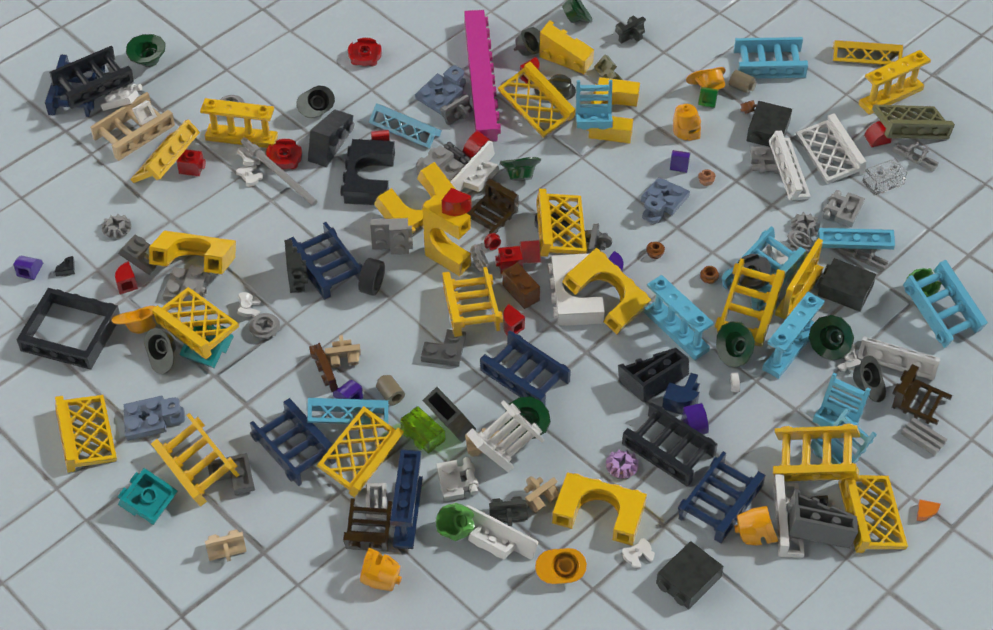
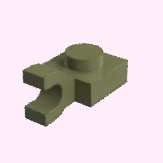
M604 55L594 66L602 78L623 80L614 71L617 66L607 55Z

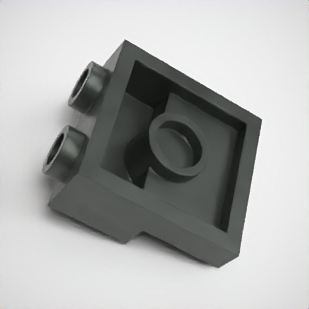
M292 239L284 240L290 293L305 292V284H308L306 260H302L301 253H297V247H293Z

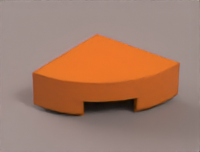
M919 500L917 521H926L928 518L936 515L941 503Z

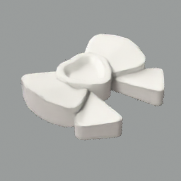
M246 147L238 148L237 154L242 157L243 165L254 166L262 163L259 158H253V155L249 153Z
M256 165L243 166L236 170V175L242 176L248 187L255 186L259 180L263 179L262 172L253 174V171L257 169Z
M247 292L239 293L240 308L237 314L243 317L259 315L260 311L252 309L251 306L260 305L261 301Z
M854 344L852 350L844 357L846 362L838 365L839 370L844 372L847 369L854 370L856 365L861 364V360L857 359L855 354L856 346Z
M641 538L639 543L631 548H623L622 556L627 563L631 564V567L640 569L641 563L639 558L642 554L652 562L655 552L651 551L650 543L646 539Z

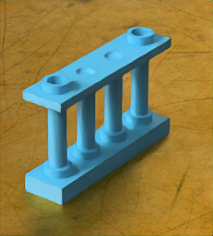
M803 37L735 38L734 53H741L742 57L738 70L755 77V79L806 78L808 61H800L798 53L801 52ZM775 52L776 61H766L765 53ZM782 52H791L793 61H783ZM748 53H758L759 61L749 62Z
M771 226L767 231L765 230L761 233L756 243L742 257L749 254H758V256L767 258L771 267L776 272L777 269L785 271L783 286L801 267L807 257V252L801 246L797 251H791L774 239L775 232ZM770 244L787 256L788 260L784 264H779L763 253L762 250ZM734 266L730 270H726L722 276V283L725 289L733 282L734 276L732 272ZM767 284L757 291L770 292L772 285ZM751 297V304L754 310L759 311L766 304L763 300Z
M944 260L933 270L934 274L917 282L911 275L904 282L903 286L905 292L910 295L931 327L937 341L946 348L954 340L953 335L968 328L977 333L988 322L947 260ZM939 280L945 289L926 297L921 288ZM950 296L956 305L937 313L932 303ZM961 312L966 321L947 329L942 319Z
M663 275L649 282L647 287L656 294L655 302L644 308V313L694 360L708 353L710 346L701 339L702 332L713 326L714 322Z
M810 292L806 293L768 340L767 344L776 349L764 363L763 371L778 379L783 375L809 342L810 328L814 324L811 320L822 307L825 300Z

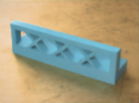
M377 103L368 122L427 148L431 147L434 137H440L442 132L438 128ZM378 112L383 113L385 121L375 122ZM397 119L400 127L392 129L390 121ZM411 125L415 133L408 136L404 128ZM424 132L430 133L427 143L421 141L419 134Z
M819 228L816 240L818 238L823 240L822 248L894 250L895 248L894 230Z
M308 398L306 403L307 423L350 424L355 418L351 412L358 413L363 406L373 413H384L383 421L388 423V400ZM312 411L325 412L321 418L312 417ZM330 412H344L345 415L341 418H335ZM366 415L360 419L361 424H371L370 419H365L367 418Z

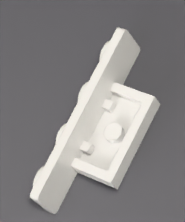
M488 141L450 181L456 190L461 191L466 187L480 192L485 187V182L488 179H492L499 171L498 164L489 162L495 154L492 141Z
M466 505L474 514L472 519L475 524V528L470 533L468 541L502 559H505L513 551L528 559L534 558L538 546L537 540L470 505Z

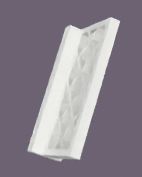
M835 113L828 115V120L796 132L797 138L827 184L857 172L859 175L866 173L867 161ZM827 127L829 131L826 134L819 132V130ZM807 134L813 135L811 140L805 139L803 136ZM816 136L825 138L824 142L815 141ZM828 139L835 140L837 142L835 146L826 143ZM812 145L821 147L820 151H812ZM824 148L833 150L831 155L822 152ZM836 151L845 154L843 158L834 155ZM820 157L829 159L828 163H819ZM832 160L841 162L839 167L831 166L830 164ZM844 163L853 166L851 169H844L842 167ZM828 170L837 172L835 175L828 177L827 175Z

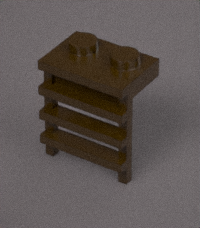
M488 179L485 182V196L467 214L471 216L473 221L489 229V234L497 233L501 226H505L507 220L510 221L514 213H518L519 195L500 183ZM481 205H483V206L487 207L488 209L494 211L495 213L501 215L503 218H501V217L495 215L494 213L488 211L487 209L483 208ZM475 211L478 212L479 214L483 215L484 217L490 219L491 221H493V222H495V223H497V224L495 225V224L489 222L488 220L484 219L483 217L477 215V214L474 213V212H475Z
M912 364L908 371L904 370L900 378L901 384L897 383L892 394L895 395L891 408L896 409L897 407L903 410L904 414L908 412L914 415L916 419L919 417L926 420L925 423L937 425L939 420L933 418L934 413L943 397L951 400L953 395L917 380L916 376L919 367ZM920 388L928 390L918 409L911 408ZM933 392L939 396L929 414L926 415L922 413V410Z
M351 498L347 532H344L343 536L345 548L352 550H368V548L376 551L388 552L393 502L388 501L387 509L355 506V498ZM354 513L387 515L386 521L353 518ZM352 525L385 527V533L352 531Z

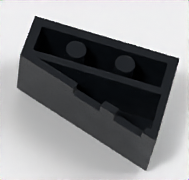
M334 109L310 130L309 162L327 168L349 134L353 131L354 115Z
M677 348L653 354L652 358L646 360L636 359L635 363L626 366L624 363L618 365L619 382L643 403L667 389L669 382L675 384L689 375V358Z

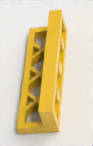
M835 40L832 47L834 49L833 61L887 65L894 62L887 57L889 53H898V59L902 58L903 45ZM838 49L846 50L849 53L845 58L837 57ZM856 50L863 51L866 55L862 59H857L853 52ZM880 52L883 57L879 60H874L869 54Z

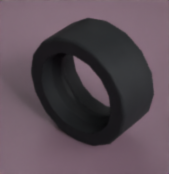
M368 258L365 261L358 282V289L361 293L372 296L378 293L385 273V263L383 261Z

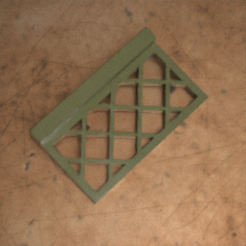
M873 105L872 108L885 126L886 131L884 134L887 138L949 139L955 126L952 121H946L935 106Z

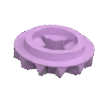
M618 449L617 452H611L610 456L607 457L606 468L614 477L629 478L637 472L638 460L635 457V453H629L628 449L626 451ZM625 459V464L619 468V462Z

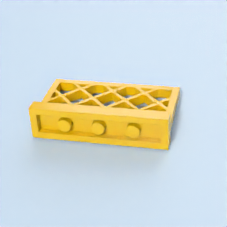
M530 61L525 64L521 71L498 87V91L542 138L546 137L567 120L570 121L574 118L576 109ZM524 75L528 79V84L518 83V78ZM508 86L515 87V94L507 93L504 89ZM517 87L528 88L527 95L517 94ZM530 88L538 89L540 92L539 96L529 95ZM516 99H527L526 106L519 105ZM529 99L539 100V107L528 106ZM541 100L549 101L551 108L541 107ZM528 110L538 111V118L530 117ZM540 111L550 112V119L540 118ZM553 112L560 113L563 118L560 120L552 119ZM539 122L550 123V126L547 130L543 131L539 127Z
M189 119L185 120L176 131L170 133L130 180L136 183L151 176L156 180L161 179L198 136L200 131Z
M539 189L536 207L540 255L548 257L549 253L586 254L587 248L581 196L548 194L546 189ZM549 200H556L559 204L554 206ZM568 202H577V205L575 207H572L568 204ZM564 206L569 211L564 214L559 208ZM555 212L560 216V218L556 220L551 216V214ZM573 213L578 219L574 221L568 216ZM565 220L571 225L566 228L560 222ZM556 226L562 231L557 234L552 228ZM574 227L578 231H580V233L575 235L570 230ZM567 234L572 239L567 242L562 236ZM558 240L563 246H553V243ZM576 241L581 245V248H575L571 244Z
M818 238L789 284L784 298L775 311V316L786 319L806 293L812 291L824 267L818 265L823 244L822 239Z
M189 287L162 308L157 305L152 309L154 318L159 325L204 359L212 355L211 349L239 328L238 322ZM188 295L193 297L192 301H183ZM204 305L205 310L195 311V306ZM192 306L191 311L182 312V307ZM177 307H178V312H175V313H169V312H168L171 308H177ZM204 315V320L194 321V316ZM208 315H218L217 319L208 320ZM191 316L189 322H181V317ZM217 324L216 330H207V325ZM220 324H230L227 329H220ZM203 326V331H193V327ZM216 335L211 342L206 340V336Z
M104 395L64 400L63 396H56L55 410L67 473L75 472V467L116 462L117 457ZM95 402H100L101 404L97 410L89 405ZM77 405L81 408L75 413L69 409V406ZM85 410L92 413L89 419L81 416ZM96 417L104 420L100 426L92 422ZM76 419L84 423L80 428L72 425ZM87 426L96 429L92 435L84 432ZM100 432L107 436L103 442L95 438ZM79 435L87 439L83 445L75 441ZM91 441L99 445L95 451L87 448ZM104 448L110 451L111 455L102 456L98 453ZM82 451L90 455L88 459L79 460L78 458Z
M363 406L320 460L317 467L349 490L348 494L355 498L398 443L404 431L399 427L394 429ZM363 414L370 418L371 424L361 425L360 417ZM376 428H384L389 433L385 437H378ZM362 429H372L374 437L364 438ZM359 430L360 439H350L349 431ZM365 442H375L376 450L366 452ZM361 443L363 452L353 453L351 444ZM347 444L349 453L338 454L337 446ZM363 456L365 464L363 466H355L353 457ZM350 457L351 467L341 468L339 458ZM327 459H336L337 468L330 469L324 463ZM352 471L353 480L349 483L343 478L342 472Z
M859 475V479L839 480L838 484L845 511L857 516L858 533L853 541L856 553H864L866 549L906 550L908 545L889 476ZM856 482H862L867 488L863 491L856 485ZM884 482L885 490L882 491L874 483ZM869 489L879 495L876 500L867 494ZM862 497L872 504L869 509L861 503L860 499ZM881 498L889 502L890 507L888 509L878 502ZM874 506L884 513L881 518L871 511ZM866 515L876 521L874 526L865 520ZM886 515L894 520V526L883 520ZM879 524L889 531L886 535L876 529ZM873 533L874 535L879 537L881 541L871 542L870 534ZM892 533L899 538L900 542H893L888 536Z

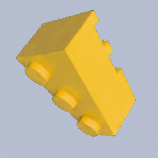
M549 20L540 31L539 57L585 74L594 61V49L578 38L574 40L567 35L566 30H559L553 26L554 22Z

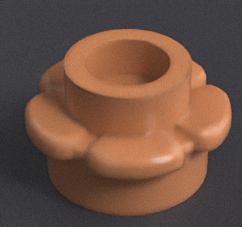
M709 169L702 170L698 174L699 181L704 186L712 185L715 181L716 175Z

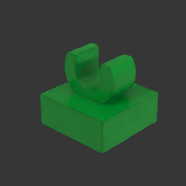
M701 87L698 105L715 108L718 89Z

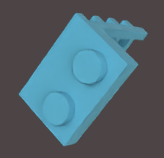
M577 80V128L583 130L590 128L602 130L613 128L611 114L612 80H609V85H580V80ZM580 91H608V94L580 95ZM580 101H608V104H580Z
M833 373L822 405L814 415L812 422L819 424L821 427L833 426L843 411L849 408L851 411L847 417L858 426L871 389L866 388L863 391L836 379L837 374ZM833 386L861 398L862 401L848 394H845L839 390L834 389ZM831 395V396H833V397H835V398H837V399H839V400H842V401H844V402H846V403H848V404H851V405H853V406L859 408V410H857V409H855V408H852V407H850V406H848V405H846V404H844V403H841V402H839V401H837V400H835V399H833V398H830L829 396Z
M846 408L833 426H840L842 421L846 424L856 425L847 417L851 410ZM858 427L860 437L865 442L863 445H860L852 438V446L858 450L855 455L852 453V463H857L861 454L865 453L869 444L873 443V439L877 435L875 432L868 436ZM831 438L832 464H841L843 462L844 445L837 438ZM813 439L811 441L813 453L818 458L823 459V439Z

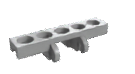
M919 142L910 147L897 143L892 151L932 172L939 164V162L926 156L929 153V147L924 148L919 145ZM916 149H919V150H921V151H923V152H922V155L920 156V155L914 153V151H915Z
M840 248L839 250L842 254L882 271L888 265L887 260L875 255L877 249H870V255L862 252V249ZM860 256H866L867 259H861Z

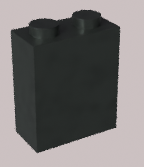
M758 101L748 128L746 141L770 147L769 140L775 131H782L785 138L791 120L792 108Z
M834 258L831 264L826 265L823 273L825 275L824 278L820 277L817 283L819 288L818 296L861 312L874 286L877 274Z
M438 387L422 400L462 443L465 441V434L472 428L476 430L467 417Z
M690 541L657 573L656 584L661 591L670 594L679 605L690 609L722 577L724 566Z

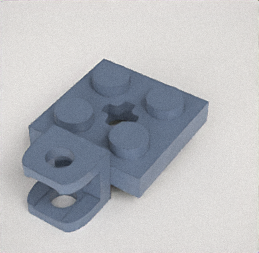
M453 65L443 73L444 77L437 73L415 94V99L441 115L440 107L448 106L455 98L460 97L464 93L463 87L466 84V79L463 78L464 70Z
M658 177L641 196V202L645 203L644 207L646 208L642 218L655 224L663 218L664 212L673 216L687 200L690 191Z
M161 395L123 404L125 437L127 441L167 432L166 424L168 427L185 421L184 408L180 406V400L176 397L164 399ZM180 414L178 418H173V416ZM149 415L148 417H146V420H142L143 416Z

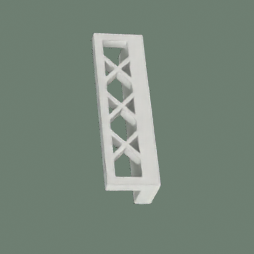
M775 131L769 140V144L789 200H809L811 196L790 138H784L782 131Z
M865 336L862 339L857 356L861 360L866 356H873L880 365L903 372L904 370L908 371L910 366L914 364L919 367L917 376L931 380L935 379L940 362L938 357Z
M775 474L773 494L776 534L779 541L777 542L778 557H804L803 539L791 537L788 533L786 507L790 499L785 496V489L799 490L798 483H784V475ZM793 541L797 544L799 550H789V542Z

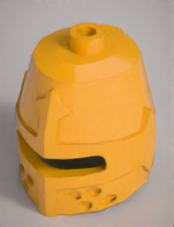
M691 104L678 105L674 112L673 132L680 139L687 141L700 139L701 118L696 107Z
M767 506L752 508L737 515L738 524L734 525L735 533H740L743 543L755 546L762 545V537H765L767 544L779 542Z
M368 548L361 570L360 582L375 589L392 591L395 584L399 585L402 577L399 576L401 566L386 554L383 556L381 552Z

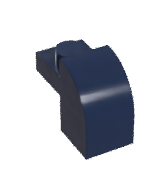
M690 373L685 387L669 382L663 397L662 407L666 411L682 414L683 407L698 404L700 394L698 392L700 383H697L698 375Z

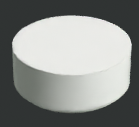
M738 372L730 374V384L733 393L740 392Z

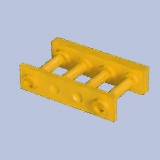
M918 50L865 74V78L872 84L870 95L860 99L858 105L871 115L875 113L872 110L873 105H892L922 91L924 84L917 79L919 69L931 63V59L921 50ZM911 72V76L905 79L906 74ZM898 78L897 83L892 85L893 79ZM884 84V88L878 91L879 86Z
M205 98L200 113L209 114L210 117L205 140L243 145L241 140L246 137L252 144L268 148L270 144L271 146L276 144L278 132L270 131L268 121H271L274 106ZM217 115L226 116L228 125L218 124ZM234 117L244 118L245 128L236 127ZM251 119L261 120L262 130L253 129Z
M740 258L739 263L734 265L732 274H735L722 316L717 318L715 328H717L718 333L721 326L728 323L726 320L729 310L757 318L758 321H761L759 328L748 329L752 333L755 345L763 347L785 278V271L777 269L776 274L772 275L745 268L744 259ZM741 274L769 282V285H772L771 291L764 293L738 285ZM735 292L763 300L766 303L765 310L758 311L732 303Z
M483 267L484 277L463 280L451 279L450 272H442L443 289L454 337L462 336V328H465L466 325L494 322L496 331H500L503 315L502 311H498L492 289L493 276L488 273L487 267ZM485 284L486 288L460 293L454 291L460 287ZM488 297L489 302L467 305L457 304L459 300ZM491 309L492 312L490 315L464 318L460 316L465 312Z
M188 413L186 416L192 422L190 426L168 443L162 444L156 439L151 445L190 496L201 507L207 502L203 497L204 491L229 470L237 478L239 474L235 468L238 466L231 457L227 459L203 430L205 424L197 416L194 419ZM198 429L203 437L181 455L173 458L171 455L173 449ZM209 443L213 451L190 470L186 469L183 471L181 468L183 463ZM220 457L225 464L203 482L194 485L192 483L194 476L216 458Z
M843 424L842 426L796 428L783 426L775 428L778 440H782V461L779 466H773L774 477L775 474L784 475V481L859 479V469L856 463H852V438L860 437L857 425ZM831 438H844L843 462L841 464L831 463ZM811 439H823V460L819 465L810 464ZM791 440H803L802 463L800 465H790Z

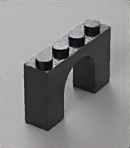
M352 139L351 146H348L347 149L349 159L345 160V170L347 171L343 172L344 185H341L340 195L344 197V204L374 205L377 197L389 190V180L365 179L357 173L367 166H394L395 141Z

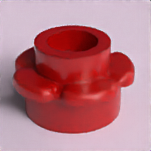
M496 233L488 234L484 239L485 248L496 250L501 245L500 236Z

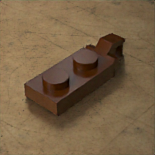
M321 344L309 346L312 359L317 360L315 363L318 371H323L324 373L321 378L325 387L329 386L331 392H334L338 389V385Z

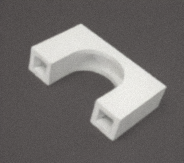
M589 254L551 256V263H548V274H552L550 289H554V292H551L552 304L556 306L553 307V318L557 319L558 326L604 324L603 297H574L565 291V285L562 283L566 274Z

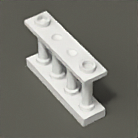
M503 400L501 404L507 411L484 432L478 433L472 428L467 433V436L479 450L504 470L510 472L514 468L510 460H512L511 457L534 436L541 443L544 439L540 435L542 430L535 423L531 425L520 415L521 412L513 403L509 405ZM513 417V419H512L508 424H506L498 433H496V434L490 439V437H491L496 431H498L506 422H508V421ZM519 424H521L517 429H515L507 438H505V439L498 445V443H499L504 437H506L514 428H516Z

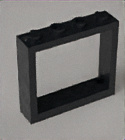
M48 288L16 339L20 351L91 370L117 325L112 323L111 319L120 314L118 305L67 293L60 289ZM53 303L105 316L86 351L33 337Z

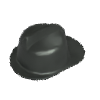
M534 27L522 30L521 34L515 39L516 47L514 51L518 50L523 56L538 54L540 50V31Z
M556 74L548 80L566 100L575 96L576 89L571 83V79L566 75ZM535 89L537 96H539L540 92L538 89Z
M318 85L302 93L296 101V107L303 116L315 118L333 107L335 96L328 87Z
M150 329L144 337V346L151 367L156 373H167L171 370L174 363L175 340L162 329Z
M866 356L861 361V364L855 366L853 379L856 386L861 390L871 389L869 395L871 400L881 402L886 397V387L881 367L876 358Z

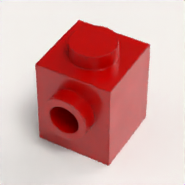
M185 150L176 161L178 172L183 175L200 176L202 169L204 170L206 166V160L203 159L202 151Z
M520 246L498 248V256H495V265L500 268V274H503V270L516 263L523 267Z

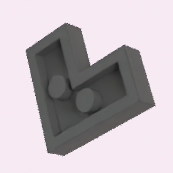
M136 234L118 253L148 275L158 266L149 264V255L145 252L150 244Z
M447 329L444 344L424 342L421 362L459 367L466 332L462 331V336L454 337L453 330Z
M247 453L230 456L238 466L235 470L239 476L236 478L229 470L217 481L231 478L235 495L255 491ZM216 459L207 466L209 476L225 464L221 459Z

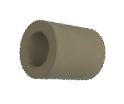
M735 70L729 80L730 86L746 93L754 91L757 84L755 77L739 70Z
M383 375L377 380L376 388L384 399L388 400L389 405H396L403 400L405 392L392 375Z

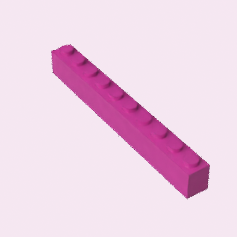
M484 10L464 11V23L475 132L478 130L489 138L490 141L494 142L498 141V134H501V125L497 123L499 121V111L495 110L498 109V99H494V97H497L496 86L493 87L495 85V74H491L494 73V64L490 63V61H493L492 51H489L491 49V39H487L490 38V29L486 28L489 26L488 16H485Z

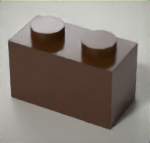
M519 263L503 270V287L524 309L540 301V286Z

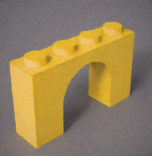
M599 77L598 84L595 85H609V80L613 81L612 105L637 107L640 82ZM594 91L593 94H608V91ZM591 101V104H608V101ZM612 116L613 128L604 130L590 128L586 130L589 131L588 138L630 144L634 119Z
M435 162L420 170L417 177L431 198L436 195L443 199L450 188L456 189ZM392 188L377 197L374 205L385 219L408 218V226H412V234L416 231V228L424 227L423 209L415 210L406 206Z
M434 195L430 200L425 201L422 207L425 256L460 277L471 266V253L452 242L445 232L459 240L471 229V216L467 213L460 216L443 214L442 199Z
M164 230L149 246V264L168 266L176 257L199 255L204 257V272L223 274L236 258V240Z
M595 248L566 274L562 283L575 295L593 281L601 280L613 285L618 291L620 303L608 313L603 322L617 335L648 306L651 299L617 265H614L605 253Z
M567 472L553 510L552 524L572 529L577 513L583 504L592 500L606 501L618 513L612 540L633 546L645 509L647 494L639 490H631L617 484H609L599 479H591L577 473Z

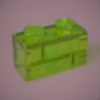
M416 406L400 420V429L404 431L403 435L414 440V444L419 450L423 449L430 453L446 440L445 430L419 406Z

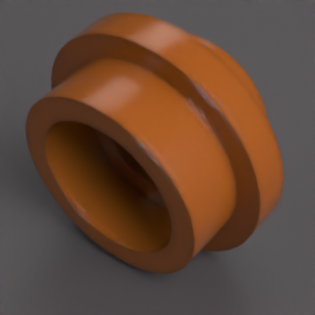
M754 100L740 104V111H744L745 114L754 112L757 104L754 103Z
M650 242L646 247V252L650 258L659 259L664 254L665 247L660 242Z
M706 266L701 270L700 278L705 283H715L719 279V273L715 267Z

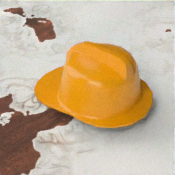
M724 67L696 71L687 76L686 82L692 85L699 84L701 87L720 90L725 87L723 75L726 69Z
M146 306L135 311L118 314L111 321L114 324H125L129 331L141 334L156 327L152 309L156 306Z
M572 548L544 551L539 555L535 564L538 577L549 584L578 581L585 574L587 567L583 554Z

